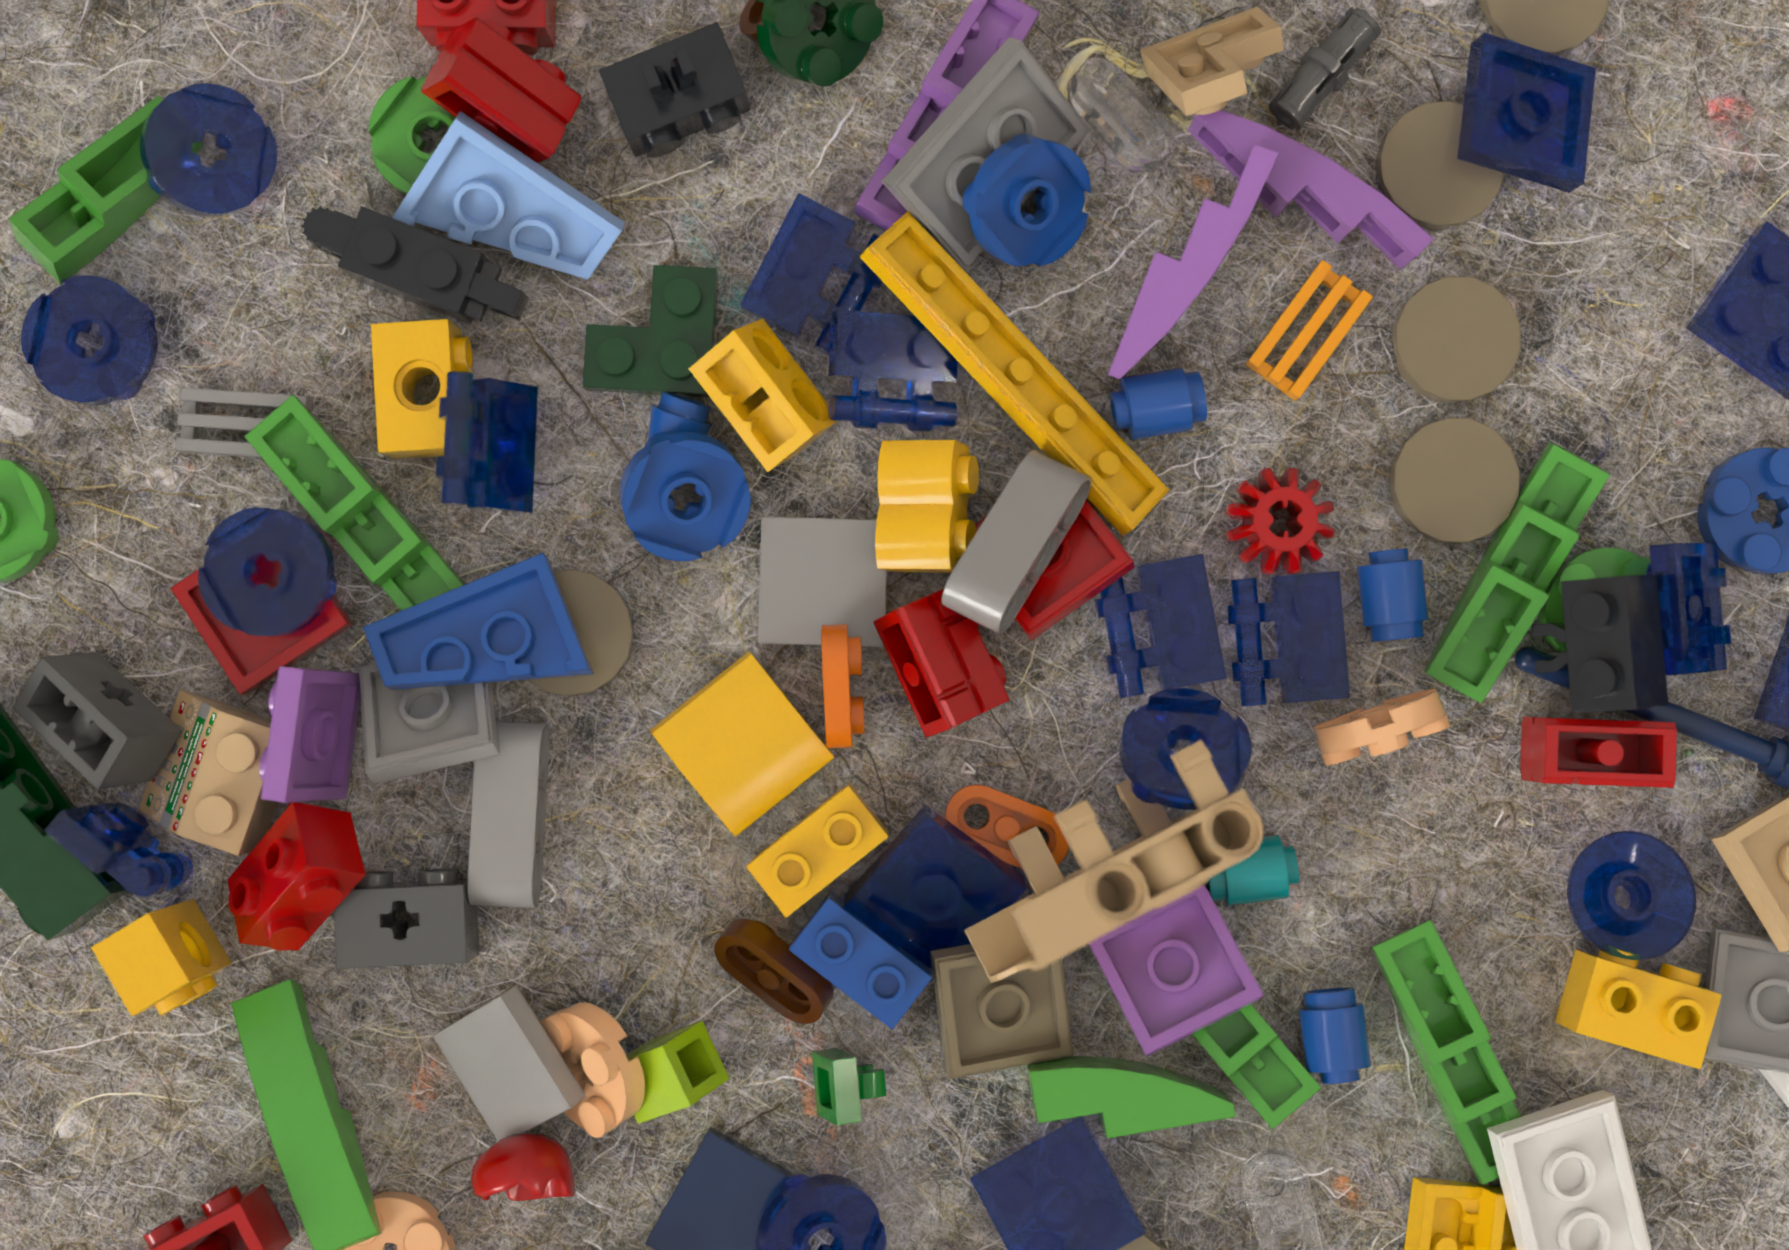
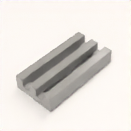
M180 387L179 400L183 401V413L178 412L177 425L181 426V438H176L175 450L192 454L262 458L250 443L197 438L198 428L251 431L265 418L199 414L200 404L276 409L291 395ZM295 395L312 412L313 399L308 396Z

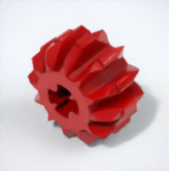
M1271 468L1260 471L1258 473L1259 488L1248 481L1240 483L1236 488L1239 496L1247 505L1231 503L1226 506L1225 514L1227 516L1243 521V526L1226 532L1227 541L1233 542L1246 537L1249 544L1240 552L1238 558L1242 563H1248L1261 552L1260 568L1262 574H1274L1280 560L1288 574L1300 572L1302 566L1300 554L1312 562L1319 561L1323 557L1320 546L1312 538L1319 540L1333 538L1335 529L1330 525L1318 523L1319 516L1334 511L1333 503L1331 501H1324L1317 505L1313 503L1311 498L1321 488V483L1316 479L1306 483L1300 490L1297 489L1299 471L1296 468L1285 470L1280 483ZM1270 508L1273 513L1284 508L1290 514L1285 522L1286 527L1291 531L1289 535L1288 531L1278 534L1271 532L1269 527L1272 525L1274 517L1269 512Z

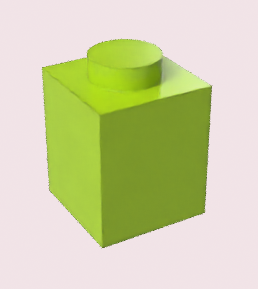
M702 1020L651 1039L626 1055L628 1061L638 1056L644 1073V1100L640 1110L634 1115L638 1124L689 1107L730 1079Z

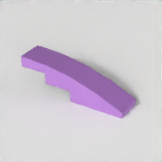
M1019 0L972 1L926 75L920 94L889 143L887 154L856 202L855 214L886 231L907 212L881 181L1009 37L1021 40L1024 44L1038 19L1039 11Z
M1219 110L1211 114L1195 115L1187 130L1238 181H1240L1254 144L1278 152L1279 155L1258 198L1275 217L1294 200L1338 244L1357 227L1400 270L1416 258L1434 240L1433 237L1379 191L1330 158L1267 126Z
M1257 144L1253 145L1229 207L1204 198L1180 260L1160 252H1155L1108 375L1121 379L1172 329L1212 279L1248 221L1279 155L1278 152Z

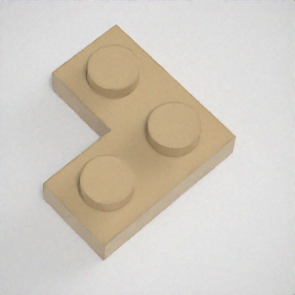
M1258 6L1140 49L1145 73L1186 116L1191 114L1206 115L1217 112L1226 106L1227 101L1247 94L1243 71L1257 67L1264 61V57L1285 50L1280 25Z

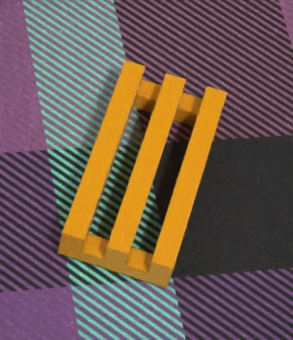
M1323 259L1317 264L1245 363L1247 367L1294 401L1301 397L1373 298L1364 289L1360 292L1352 286L1353 281L1345 275L1338 276L1331 271L1332 266ZM1320 283L1324 284L1330 289L1329 293L1275 367H1272L1264 360ZM1343 298L1350 305L1294 382L1291 381L1285 374L1339 300Z

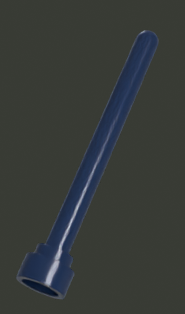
M1524 647L1518 650L1515 655V664L1521 671L1570 690L1568 669L1558 672L1536 673L1535 661L1554 659L1555 656L1532 647ZM1669 701L1668 705L1637 710H1622L1648 721L1675 722L1678 733L1757 763L1758 770L1766 774L1768 782L1789 790V735L1782 739L1773 736L1766 740Z

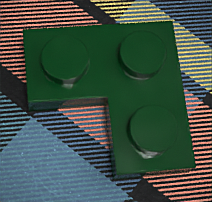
M653 265L650 328L586 324L583 388L586 391L661 395L662 391L681 396L710 398L689 368L709 352L715 344L719 275L717 268Z

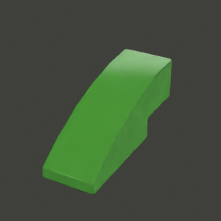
M158 95L57 168L60 182L8 218L17 242L62 285L118 239L158 200L203 148V139Z
M1070 1056L1026 1065L1033 1108L1038 1124L1099 1113L1100 1125L1108 1139L1236 1117L1233 1103L1222 1090L1188 1075L1148 1063L1111 1057Z

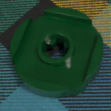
M758 0V2L764 3L762 11L763 25L756 24L757 39L767 61L784 76L823 87L831 86L854 71L866 56L871 42L879 37L883 28V15L881 10L875 5V0ZM813 4L824 7L826 11L824 26L821 30L815 29L810 33L808 26L814 19L810 8Z

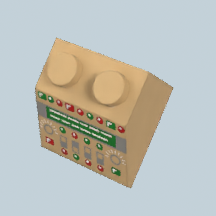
M180 690L170 719L182 732L153 781H148L138 810L178 836L237 856L250 853L268 832L278 804L277 801L261 799L263 781L259 772L261 756L269 742L272 719L187 690Z

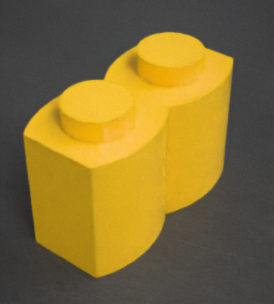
M957 440L882 441L878 461V495L880 505L875 534L877 569L890 572L952 573L977 532L974 521L968 520L967 506L969 494H975L978 489L979 466L977 458L974 455H970L968 445Z

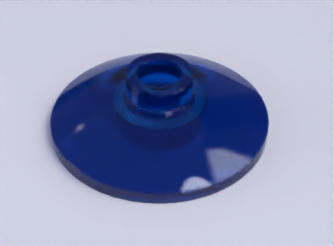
M1636 831L1610 833L1587 845L1577 856L1571 867L1567 883V899L1571 915L1584 937L1604 953L1629 960L1651 959L1671 951L1687 935L1696 912L1695 885L1691 873L1682 858L1674 849L1660 839ZM1618 886L1624 887L1630 894L1631 902L1627 909L1619 907L1615 901L1614 892ZM1618 950L1631 953L1634 955L1626 956L1621 954Z

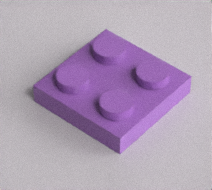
M279 666L277 681L273 684L269 695V711L272 715L269 742L261 756L259 766L260 777L263 781L261 799L283 803L347 799L361 698L359 673Z
M1205 885L1162 907L1153 908L1088 943L1147 1057L1264 998L1259 985Z

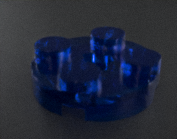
M198 83L169 94L149 113L141 132L140 154L142 163L147 171V180L157 194L166 197L176 207L192 214L211 217L224 216L250 205L271 183L277 164L275 137L270 127L265 126L261 116L254 110L256 106L244 95L222 85ZM205 133L216 136V147L226 150L225 161L216 160L211 168L202 165L200 156L192 151V143H200Z
M73 276L61 281L65 284L55 288L49 295L42 293L30 306L21 332L22 352L27 364L33 365L36 375L41 380L39 382L52 394L83 405H106L116 400H127L134 397L140 391L142 382L149 375L157 355L158 337L153 311L127 288L99 276ZM92 324H98L99 335L104 337L103 346L100 350H96L93 356L85 358L86 350L76 344V338L79 333L89 334Z
M258 507L239 511L217 525L205 546L209 547L204 555V566H199L198 575L202 597L213 615L220 622L235 630H240L249 635L281 637L295 633L313 622L322 612L326 602L332 599L336 592L335 564L326 539L311 522L292 512ZM264 555L270 562L280 561L282 571L278 575L280 582L273 589L268 584L256 586L252 579V576L256 575L260 570L256 560Z
M1173 688L1162 690L1149 696L1148 704L1138 708L1136 712L1134 708L1127 716L1120 741V761L1125 774L1132 781V792L1138 799L1146 803H1159L1182 810L1198 809L1170 757L1175 753L1172 749L1176 747L1177 740L1181 739L1188 740L1189 746L1201 740L1212 755L1210 759L1228 793L1235 792L1244 780L1252 752L1251 737L1246 724L1238 715L1234 721L1229 713L1220 709L1221 700L1203 691Z
M798 1174L784 1182L779 1195L773 1199L765 1210L757 1229L755 1250H811V1245L808 1243L809 1239L814 1233L824 1228H827L834 1237V1241L831 1245L821 1244L817 1250H885L886 1233L884 1224L880 1221L876 1205L856 1182L833 1174H819L813 1177Z

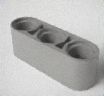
M1031 450L1027 453L954 567L943 591L942 604L999 635L1003 634L1016 618L1078 517L1091 488V477L1036 450Z
M496 721L500 754L474 760L467 887L469 904L473 906L536 909L540 899L543 872L549 729L546 723Z

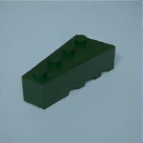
M0 704V888L17 906L19 915L25 924L34 932L42 934L48 941L74 933L135 887Z

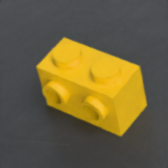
M1603 944L1600 945L1598 956L1575 949L1555 1019L1556 1023L1575 1033L1701 1070L1722 994L1699 986L1702 974L1664 962L1661 964L1659 974L1637 967L1639 955Z

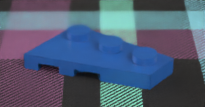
M544 553L363 627L384 686L391 690L594 674L549 558Z

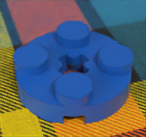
M1023 133L1002 144L987 157L979 168L974 181L964 191L963 208L970 215V224L976 240L991 256L1009 265L1018 267L1033 263L1043 266L1053 263L1064 256L1075 245L1084 231L1089 215L1082 212L1085 203L1084 191L1091 193L1090 177L1082 160L1070 148L1052 140ZM1038 187L1040 192L1034 199L1038 207L1035 213L1030 215L1024 211L1021 212V201L1028 190L1033 191Z
M661 432L654 434L647 440L644 448L639 450L626 466L619 489V498L626 524L633 531L635 538L650 553L672 561L696 560L703 558L702 552L710 551L719 544L721 548L728 545L742 530L751 505L748 483L737 457L722 442L708 435L696 432H678L675 434ZM684 483L694 484L695 492L702 496L698 503L688 502L683 510H676L674 508V498L669 495L675 487H681Z
M1756 448L1727 458L1710 473L1705 484L1709 485L1704 492V501L1698 504V527L1705 544L1714 556L1731 567L1737 566L1747 572L1763 575L1789 571V448ZM1760 494H1763L1767 501L1773 500L1777 505L1776 522L1772 527L1767 521L1756 523L1752 517V512L1759 508L1756 497Z

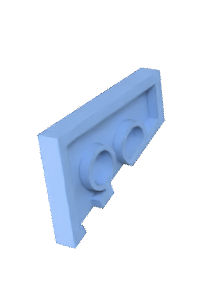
M461 111L392 217L411 226L418 223L448 232V238L467 244H472L474 240L511 251L514 258L587 280L618 238L625 224L624 221Z

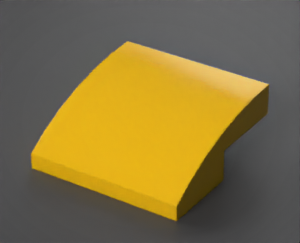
M750 650L650 729L651 734L677 768L735 837L835 758L830 749H827L826 744L797 711L787 695Z
M1413 1177L1404 1250H1517L1502 1188L1461 1181Z

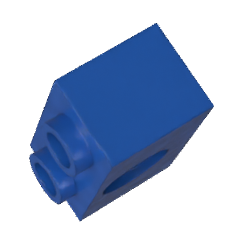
M830 890L796 934L789 947L793 954L892 1030L932 979L931 967L832 890Z

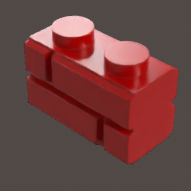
M475 17L454 29L449 35L437 57L438 61L431 68L420 89L422 90L421 92L455 117H457L460 111L536 163L549 159L555 153L566 131L565 126L571 121L582 100L581 95L565 84L567 77L557 66L545 60H534L514 45L515 37L506 27L492 20H481Z
M944 589L904 605L873 621L925 738L951 729L1010 701L1004 688L1006 684L1004 668L995 656L988 653L978 631L980 624L945 607L942 604Z
M1523 717L1521 726V780L1551 784L1573 783L1580 785L1674 788V783L1676 782L1677 744L1675 722Z

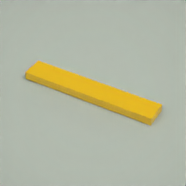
M909 211L862 253L860 258L1048 457L1091 477L1092 483L1087 499L1122 536L1131 532L1167 494L1170 489Z

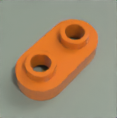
M848 624L821 625L827 749L852 748V735L865 734L863 696H851L850 675H862L861 636L848 637Z
M981 784L964 786L950 797L946 805L945 823L955 841L964 847L1022 869L1017 858H1014L1008 840L1032 827L1037 826L1045 830L1047 834L1046 844L1057 865L1064 859L1069 848V844L1054 817L1055 813ZM973 804H981L988 811L986 823L978 828L970 827L964 819L966 809Z

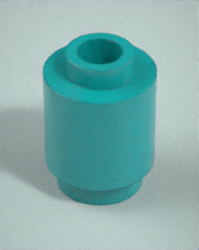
M1279 835L1263 836L1258 850L1248 858L1209 878L1205 886L1213 901L1224 900L1226 906L1287 899L1289 897V885L1299 884V868L1295 849L1293 846L1283 847Z

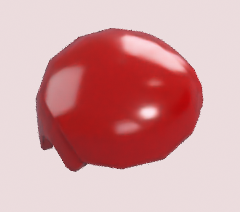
M513 1134L505 1137L483 1152L473 1165L471 1176L473 1191L476 1196H481L483 1200H489L491 1195L502 1191L506 1192L508 1199L511 1201L573 1197L576 1194L572 1165L567 1151L555 1138L544 1134Z

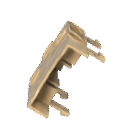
M1201 740L1170 756L1197 809L1170 820L1143 770L1115 785L1122 803L1125 802L1142 834L1141 837L1112 851L1095 819L1097 816L1086 799L1054 815L1081 867L1075 872L1063 877L1037 826L1008 840L1014 858H1017L1035 893L964 930L991 983L1000 981L1025 969L1031 968L1032 971L1042 969L1153 908L1162 907L1206 884L1209 878L1248 858L1258 850L1263 839V824L1260 815L1253 807L1244 788L1231 794L1228 793L1210 759L1212 758L1210 751Z

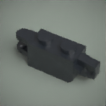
M321 206L319 209L312 208L313 210L310 213L306 212L307 217L302 218L304 224L301 227L304 228L303 234L307 236V240L311 243L313 242L326 254L329 255L331 253L332 256L340 259L338 267L360 283L468 324H472L473 320L482 322L486 310L520 321L529 297L522 290L499 282L498 280L503 269L491 263L479 251L362 206L357 218L335 210L332 212L328 207L323 209Z

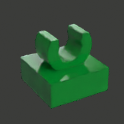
M837 1048L812 1051L817 1115L837 1126L862 1122L860 1099L886 1096L884 1069H873L872 1064L857 1065L856 1056Z

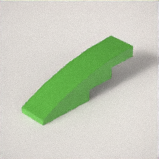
M291 395L244 436L324 532L333 535L370 581L381 586L401 611L466 584L389 495L298 397Z
M1549 441L1520 489L1519 496L1509 517L1499 526L1477 565L1424 670L1425 674L1482 704L1550 595L1546 589L1578 540L1580 534L1576 531L1577 527L1610 477L1606 470Z
M1428 920L1371 948L1443 1111L1478 1182L1485 1185L1499 1178L1487 1128L1519 1118L1521 1115L1513 1102L1517 1097L1488 1042L1492 1038L1433 922Z
M288 979L232 1002L231 1006L247 1067L267 1131L313 1250H343L382 1234L350 1111L340 1107L326 1048L315 1043L301 984Z
M1251 1004L1192 1034L1272 1130L1321 1090V1086Z

